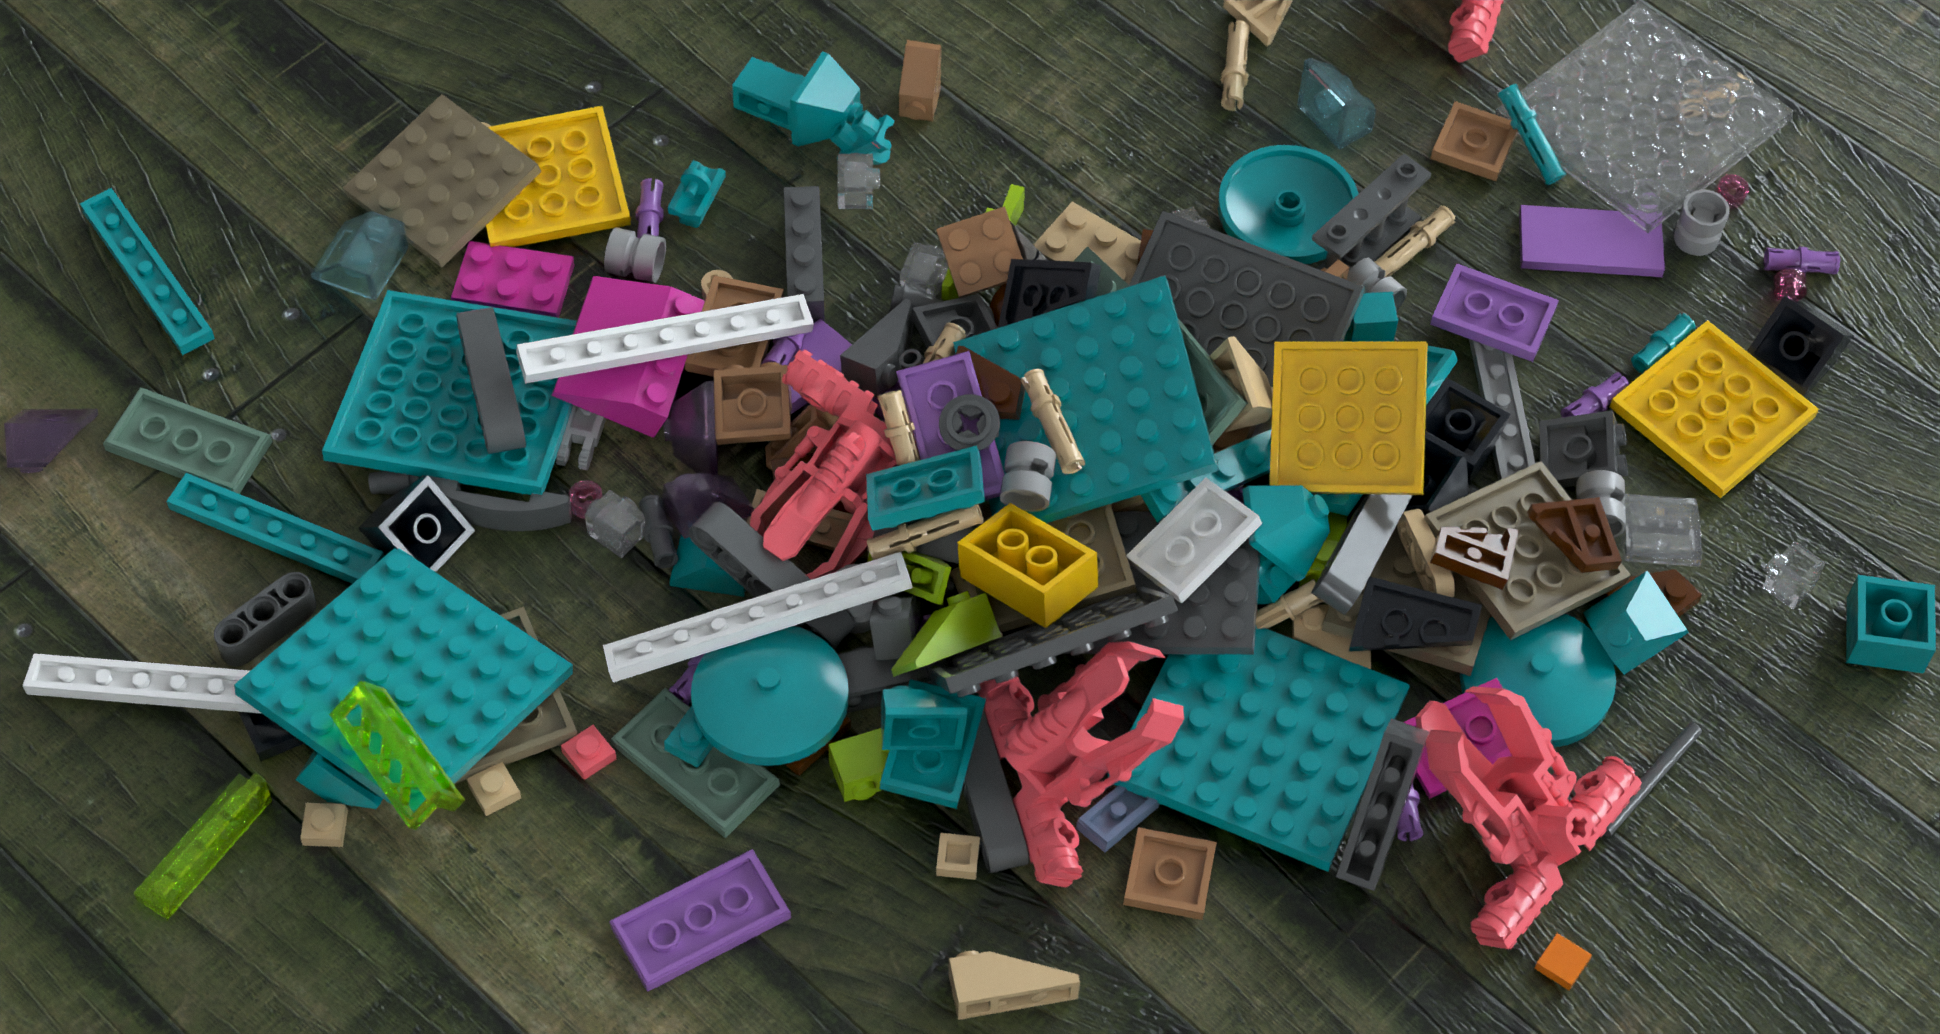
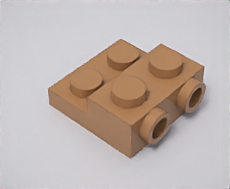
M767 362L761 364L760 367L744 368L740 365H729L724 367L723 370H714L715 430L718 445L792 439L791 385H786L782 382L783 374H786L788 365Z

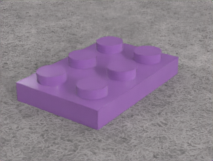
M1456 264L1434 311L1430 325L1533 362L1559 300Z

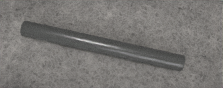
M1690 722L1640 778L1642 782L1641 789L1636 795H1632L1629 799V804L1617 816V819L1607 826V831L1604 833L1605 836L1611 837L1700 736L1702 730L1696 723Z

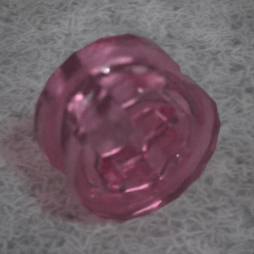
M1730 174L1720 179L1715 192L1727 200L1730 208H1738L1745 202L1749 193V186L1744 178ZM1729 188L1736 190L1735 195L1727 193Z
M1786 269L1774 276V295L1778 300L1781 301L1784 295L1796 301L1806 296V275L1802 271Z
M585 480L575 483L569 491L571 510L576 516L584 519L592 518L602 511L604 503L602 490L598 484ZM589 495L593 497V501L586 500L584 503H580L579 498L586 499Z

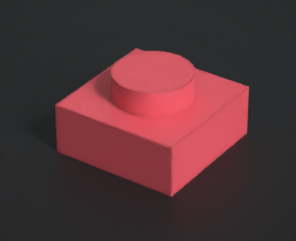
M591 725L561 745L563 755L584 780L617 759L614 749L594 725Z

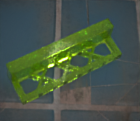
M360 681L329 714L408 828L417 830L437 807L455 811L465 801L385 688ZM359 704L362 708L360 726H352L346 716ZM371 732H379L382 736L380 754H372L369 750ZM391 761H399L402 764L400 783H392L389 779ZM411 789H419L426 800L413 813L409 807Z
M254 773L248 780L241 774H238L133 892L136 900L168 920L272 802L265 778Z

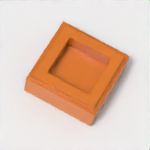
M1557 933L1537 961L1534 969L1567 990H1570L1589 963L1592 954Z

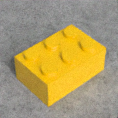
M1009 503L957 542L961 578L1044 628H1047L1098 588L1097 552L1012 503Z

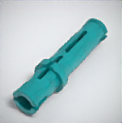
M1513 84L1500 91L1497 96L1502 101L1512 120L1510 125L1512 129L1518 130L1546 185L1555 183L1567 175L1560 165L1535 119L1538 115L1534 109L1530 110L1519 90V86Z

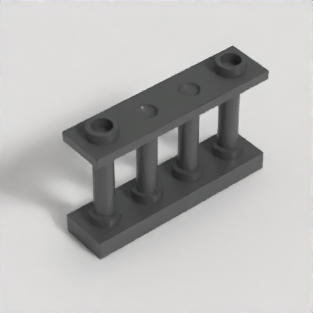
M1405 154L1398 158L1312 235V241L1327 251L1326 260L1316 269H1328L1338 259L1346 264L1349 270L1364 258L1369 257L1374 262L1379 259L1392 246L1411 232V226L1421 221L1422 217L1407 207L1408 198L1431 178L1432 173Z

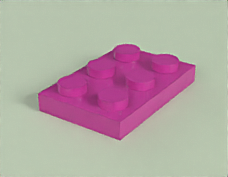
M469 241L451 300L559 318L573 272L574 258L573 256L501 245L490 247L488 243Z
M1497 678L1478 686L1502 688ZM1467 692L1443 703L1447 706L1467 739L1492 764L1498 758L1512 756L1487 703H1482L1474 694ZM1416 716L1403 723L1417 727ZM1425 746L1416 776L1428 798L1431 799L1447 791V789L1429 769L1427 748Z

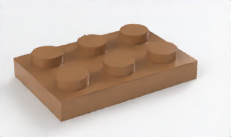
M714 275L702 312L783 298L784 289ZM771 339L688 354L685 370L714 377V370H723L724 367L729 365H740L744 368L760 367L766 357Z

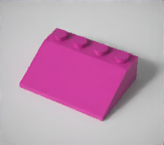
M593 276L572 335L702 312L705 301L671 286ZM687 355L559 377L551 396L654 438L668 418Z

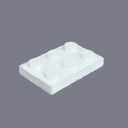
M1205 478L1126 556L1130 565L1182 604L1262 525L1259 515L1208 478Z

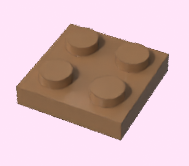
M1455 101L1432 150L1431 159L1497 181L1518 134V130L1512 129L1510 125L1512 120Z
M1005 206L936 229L959 298L1006 284L1011 259H1023Z
M1138 827L1123 905L1203 920L1217 842Z

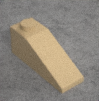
M965 951L954 958H949V979L958 1020L1078 999L1080 987L1078 974L990 951L983 953Z

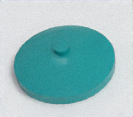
M1296 145L1268 146L1244 155L1226 172L1219 190L1218 214L1227 235L1300 263L1311 264L1326 259L1327 251L1312 241V235L1359 193L1349 173L1329 156L1316 150Z
M1563 614L1512 640L1508 638L1495 619L1491 617L1471 676L1460 673L1462 693H1465L1464 691L1472 686L1478 687L1497 678L1503 689L1524 697L1532 715L1540 726L1548 728L1552 732L1550 742L1554 748L1575 743L1592 733L1606 717L1616 688L1614 664L1602 644L1590 628L1567 614Z
M797 626L784 628L705 653L692 679L691 701L693 714L704 737L712 746L728 757L744 763L764 766L795 762L810 756L825 746L842 725L849 701L846 670L838 654L822 638Z

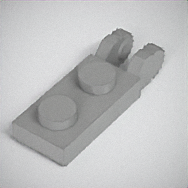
M573 405L556 457V464L566 465L570 457L572 442L583 444L582 451L578 457V467L582 470H588L593 458L594 447L598 446L606 418Z

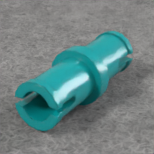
M1679 313L1662 331L1657 330L1650 336V342L1631 358L1633 367L1643 374L1696 330L1694 321L1684 313L1681 315Z

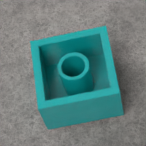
M1858 575L1847 596L1846 663L1924 673L1936 651L1935 585Z

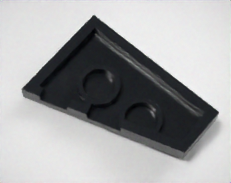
M1011 259L998 328L1095 298L1101 266L1092 262Z
M1370 576L1366 583L1349 652L1472 645L1482 605Z

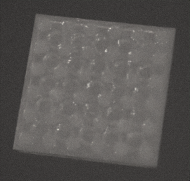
M1640 1L1520 91L1530 110L1534 109L1538 115L1535 119L1563 170L1647 233H1650L1679 210L1690 193L1708 187L1790 122L1794 112L1790 107ZM1503 104L1496 109L1495 115L1511 120Z

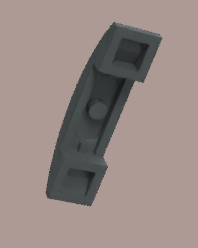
M429 476L470 524L504 531H535L558 527L570 523L572 520L570 497L567 495L543 492L542 495L532 493L529 502L462 492L461 484L456 480Z

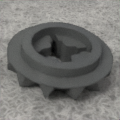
M975 394L958 396L948 402L940 414V434L945 444L956 451L976 445L979 451L985 448L989 449L991 443L999 435L1000 418L998 411L988 399ZM960 414L965 418L967 417L970 421L976 418L980 419L976 423L979 435L972 433L970 430L960 432L964 427Z

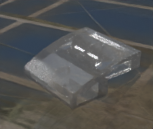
M1625 494L1626 530L1621 537L1625 561L1701 566V528L1697 499Z

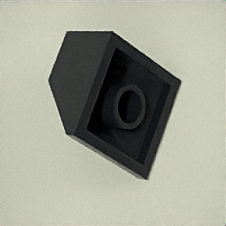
M1784 295L1747 352L1798 393L1805 396L1834 366L1854 335L1825 315Z
M1446 378L1426 406L1424 455L1427 459L1464 456L1467 460L1469 486L1487 461L1511 414Z
M1464 456L1425 459L1423 495H1412L1404 511L1420 509L1425 516L1469 495L1467 460Z
M424 475L384 501L358 528L377 550L384 553V556L394 548H400L434 572H437L475 531L428 475Z

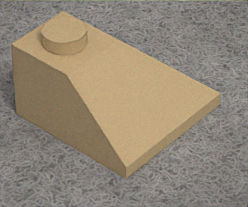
M1235 336L1229 337L1210 355V358L1248 404L1227 427L1226 432L1267 422L1272 417L1273 387L1270 386L1267 375Z

